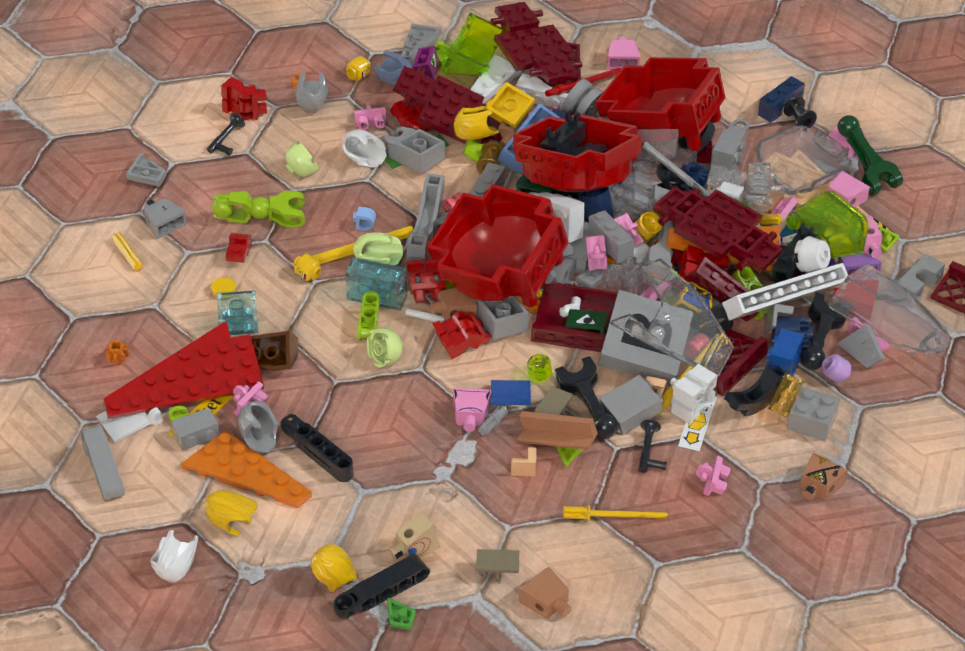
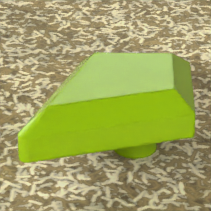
M439 41L434 46L440 63L444 65L452 52V47L444 44L443 41Z
M467 140L463 154L477 163L483 157L481 149L484 143Z
M878 227L882 235L881 250L885 253L888 252L900 236L887 229Z
M556 446L565 467H568L584 450Z

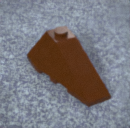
M290 330L251 336L260 369L270 371L292 369L298 357V337Z

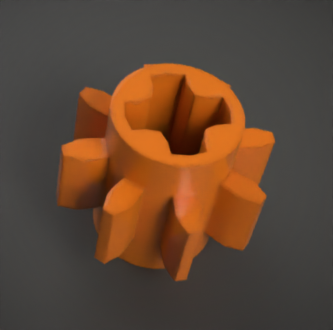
M119 340L108 343L109 348L104 349L108 362L113 364H122L126 362L125 356H130L126 343H122Z

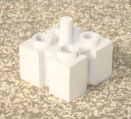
M697 364L693 369H689L681 380L675 377L672 378L670 384L673 385L674 391L671 400V413L688 423H692L702 410L705 411L714 403L715 391H713V388L716 387L717 375Z

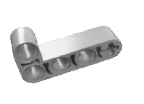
M102 425L81 430L83 449L86 456H89L103 500L107 501L124 496L123 484Z

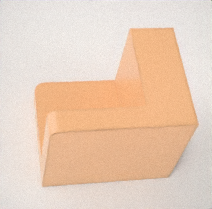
M528 447V458L511 459V476H536V448Z

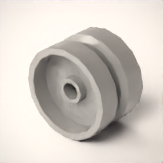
M582 79L567 95L562 110L566 113L571 111V115L579 112L580 114L593 117L598 111L596 101L603 91L599 88L592 89V83Z

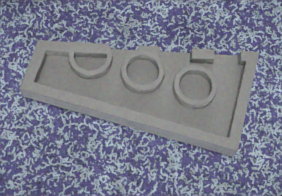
M411 24V31L408 33V40L405 41V48L402 50L401 56L406 58L413 67L418 48L433 46L442 34V28Z

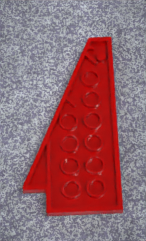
M226 321L106 396L103 402L107 418L113 419L149 412L156 407L158 409H165L234 395L233 389L238 385L242 387L247 385L250 388L249 392L260 382L263 384L261 389L263 390L264 383L250 334L231 337Z

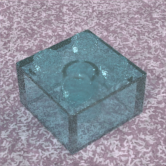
M255 290L217 293L219 325L227 321L230 335L258 333Z

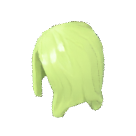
M367 233L357 239L353 246V252L357 260L365 265L386 268L399 263L403 256V246L397 237L389 234Z

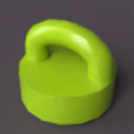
M181 405L174 406L168 411L171 424V421L189 415L187 408Z

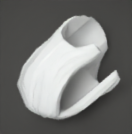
M358 129L348 132L343 138L344 152L358 165L378 167L383 163L386 157V148L382 140L375 135Z
M169 530L167 537H162L156 553L150 559L153 570L160 578L170 583H175L184 578L194 560L198 542L197 535L188 543L175 539L173 536L174 530Z

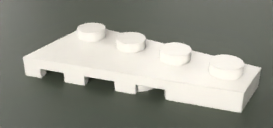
M494 54L470 90L484 96L485 98L482 103H485L497 93L501 86L503 87L506 82L512 81L521 71H516L508 60Z

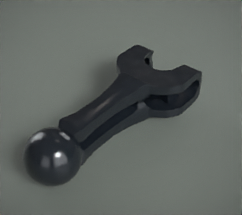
M816 292L808 311L810 319L815 323V337L811 346L806 347L800 356L802 365L809 370H817L822 367V362L825 359V353L822 350L825 337L830 330L839 329L844 326L851 308V304L842 302L840 307H830L824 301L825 295Z
M588 356L581 359L583 361V368L575 373L568 372L564 366L556 368L555 375L560 389L576 395L585 404L593 418L598 433L597 437L601 439L613 437L617 431V421L612 415L605 414V409L599 403L593 391L598 382V375L596 373L597 367L592 358Z

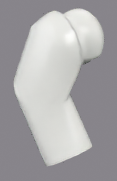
M573 297L571 304L560 308V315L568 317L569 309L580 310L581 299Z

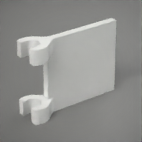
M157 407L150 410L148 414L143 412L108 419L105 411L96 416L114 443L121 441L148 425H157L163 422V418L160 416L161 412Z

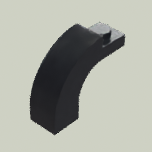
M766 366L754 385L742 392H727L724 399L733 410L740 411L744 416H750L769 406L782 393L791 377L779 366Z

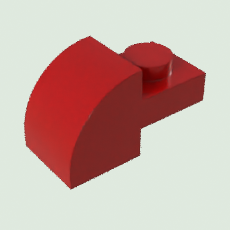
M231 233L229 235V245L225 255L226 261L245 262L252 245L251 235Z

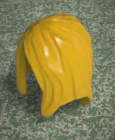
M485 106L462 108L454 120L456 136L463 140H477L499 133V130L495 127L487 125V117L492 114V111L486 110Z
M219 490L210 493L206 498L205 514L214 526L231 535L239 536L241 532L231 528L230 522L244 521L250 524L252 521L251 515L257 510L258 504L254 500L234 491Z
M327 544L313 553L311 558L312 571L316 578L327 586L330 592L333 593L340 586L357 580L356 570L351 558L341 547L335 544Z

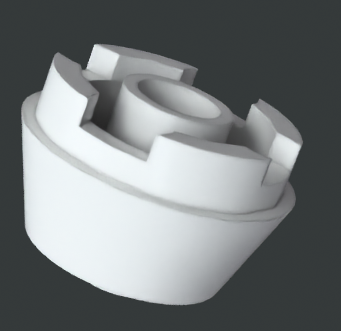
M808 236L797 242L795 253H798L799 263H796L801 272L811 273L828 266L830 262V248L825 241Z

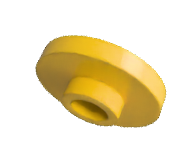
M221 277L212 282L211 291L215 296L228 297L236 291V283L231 278Z

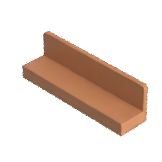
M522 411L519 415L523 430L517 438L518 442L588 450L598 434L592 418Z

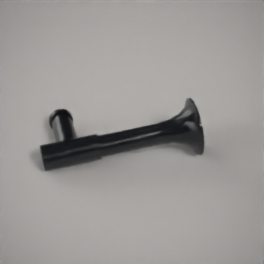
M235 113L230 114V124L207 147L209 153L212 154L216 149L229 156L233 153V149L222 145V142L236 127L242 128L245 126L242 117Z
M644 420L640 424L641 428L645 431V439L638 471L646 473L648 467L664 469L666 471V461L650 459L653 434L660 431L661 425L654 420Z

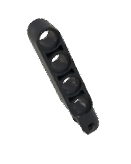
M288 414L281 419L280 426L282 431L295 441L297 448L338 481L348 482L353 478V460L349 455L296 415Z
M410 555L338 595L334 601V612L340 618H348L360 611H368L387 601V598H392L425 580L430 574V569L418 555Z

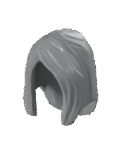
M302 72L296 85V100L303 111L314 113L323 107L329 87L323 73H319V81H305L306 72Z
M253 401L246 404L239 412V431L246 444L252 450L261 454L269 453L276 446L279 422L265 403Z

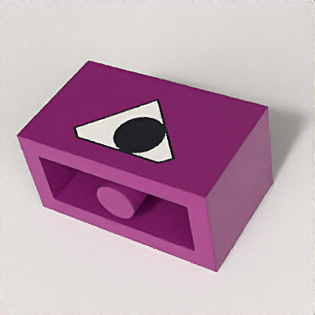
M435 46L418 48L413 69L417 71L418 67L422 65L421 70L423 67L426 68L423 74L434 80L440 65Z

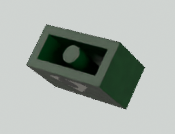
M569 309L566 328L607 334V311Z

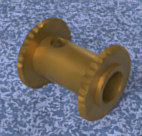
M488 142L482 146L481 154L484 158L479 159L476 164L477 171L482 174L488 162L499 165L497 159L503 150L500 144Z

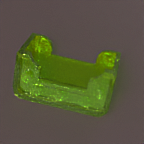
M470 12L453 46L450 45L440 71L446 74L486 75L490 68L488 64L498 48L494 42V35L503 34L504 31L501 27L497 25L492 26L489 21Z
M834 191L821 193L791 211L786 218V226L791 230H797L802 223L808 229L813 227V233L818 236V239L828 244L830 258L862 254L864 251L869 227L868 220Z

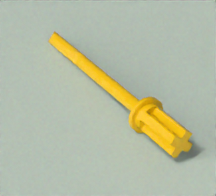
M587 505V507H563L564 518L587 519V521H590V516L667 518L668 513L590 510V505Z

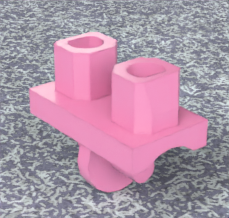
M366 105V109L354 111V124L360 130H367L372 125H375L377 128L385 127V107L371 109L370 105Z
M627 213L614 219L634 239V247L644 242L636 229L638 224L633 223Z
M605 236L585 237L589 271L608 269Z
M258 382L249 392L250 388L247 385L244 387L238 385L233 389L235 395L233 400L235 402L240 400L233 414L238 417L240 410L250 402L259 401L266 403L269 396L261 390L263 387L262 383Z
M720 456L716 457L715 464L709 466L708 463H704L696 469V475L702 482L706 481L703 491L704 495L709 496L711 492L722 495L726 490L727 483L720 479L726 480L731 468L722 464L723 458Z

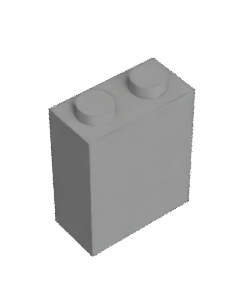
M640 374L600 397L605 414H610L616 419L617 428L622 435L640 426L642 421L650 420L663 412V399L658 392L655 393L650 382L647 379L644 380Z

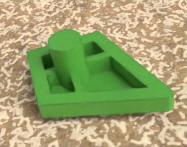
M387 598L390 627L411 630L416 610L391 598Z

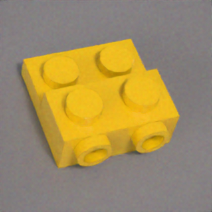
M506 82L503 87L501 86L497 90L496 96L488 101L486 110L492 111V114L489 115L500 123L504 121L515 128L535 104V98Z

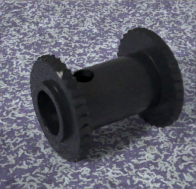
M797 96L787 101L783 112L788 117L794 116L796 119L795 127L803 131L814 125L817 115L812 110H806L804 108L805 100Z

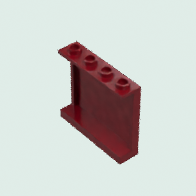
M544 282V291L537 317L531 328V341L601 352L606 334L566 328L567 316L562 317L559 310L564 305L571 304L573 297H579L581 299L580 310L607 311L609 327L618 292Z

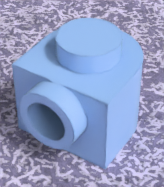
M358 207V210L354 211L353 214L356 230L369 231L373 229L376 219L375 211L366 207Z

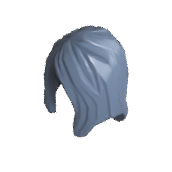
M384 51L383 55L387 56V58L384 59L380 67L375 65L374 70L382 82L395 86L404 65L412 69L413 67L403 56L391 51Z

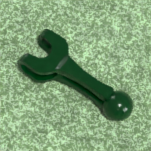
M852 115L843 116L838 121L837 129L843 137L847 138L846 141L852 146L859 157L865 173L862 183L870 187L868 194L875 196L880 192L881 183L879 180L886 181L891 188L901 186L903 176L898 167L892 162L883 160L873 150L860 128L859 120Z

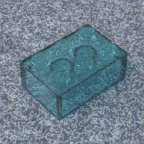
M352 257L345 272L347 300L362 303L363 294L373 291L379 295L380 307L401 311L407 298V268Z

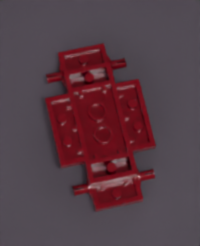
M525 2L495 7L494 12L498 18H491L490 23L492 26L500 24L504 33L494 35V42L516 71L532 69L528 72L530 77L537 76L539 79L543 78L548 84L578 79L579 72L576 68H582V62H571L576 60V53L553 24L539 27L540 21L537 17L543 16L542 10L532 11Z
M404 65L392 90L404 98L402 105H405V107L411 105L421 110L417 122L465 144L466 140L457 137L455 134L454 120L462 108L486 107V104L482 103L485 97L440 75L437 76L436 80L424 75L423 73L426 68L423 67L421 70L422 65L418 67L417 71ZM488 115L487 125L499 130L501 123ZM500 131L495 135L482 138L481 143L485 142L486 144L490 139L500 142L502 139Z
M674 187L653 206V211L662 216L658 219L659 225L664 226L668 221H672L677 224L674 233L715 257L722 259L731 250L730 256L740 261L736 264V269H739V271L749 266L762 273L779 257L783 248L773 242L777 238V234L774 231L768 234L756 227L762 221L763 215L717 189L705 198L699 195L700 190L696 189V187L689 192Z

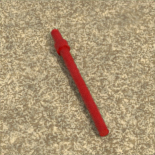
M616 68L584 79L594 83L616 76L621 69ZM580 80L565 85H556L554 88L546 90L545 95L547 97L562 95L566 91L572 90Z

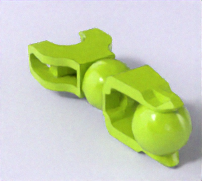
M246 191L214 195L215 199L212 203V210L214 213L213 218L246 224L251 219V216L259 220L269 216V221H275L286 228H298L305 223L304 213L298 210L303 207L305 198L298 191H283L277 196H269V200L261 196L251 200V196ZM235 205L243 206V208L235 209Z

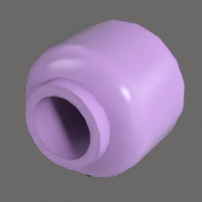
M833 354L826 357L822 362V373L833 382L840 383L849 378L851 364L840 355Z

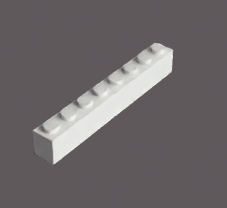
M840 263L736 295L722 304L730 321L768 309L774 304H784L816 294V292L837 287L850 280L844 264Z

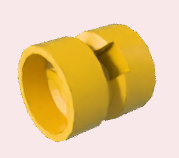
M645 212L634 222L638 224L636 229L643 239V243H648L662 228L658 223L660 217L656 213Z

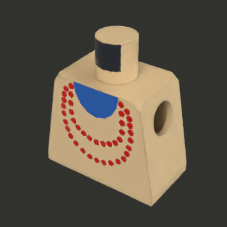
M423 512L419 513L396 532L398 544L390 548L389 551L394 559H398L404 554L406 557L416 554L421 558L437 550L440 546L434 524Z

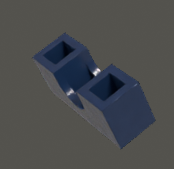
M792 76L760 99L758 116L772 123L782 115L783 107L788 100L797 96L803 98L805 83Z

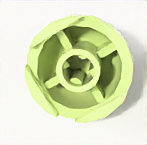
M296 141L288 148L285 157L287 165L285 167L291 174L295 173L298 176L306 177L319 170L317 163L313 164L311 162L313 161L311 154L299 141Z
M388 328L371 330V336L367 337V352L369 358H374L377 362L373 364L380 368L396 363L401 357L403 342L399 335Z

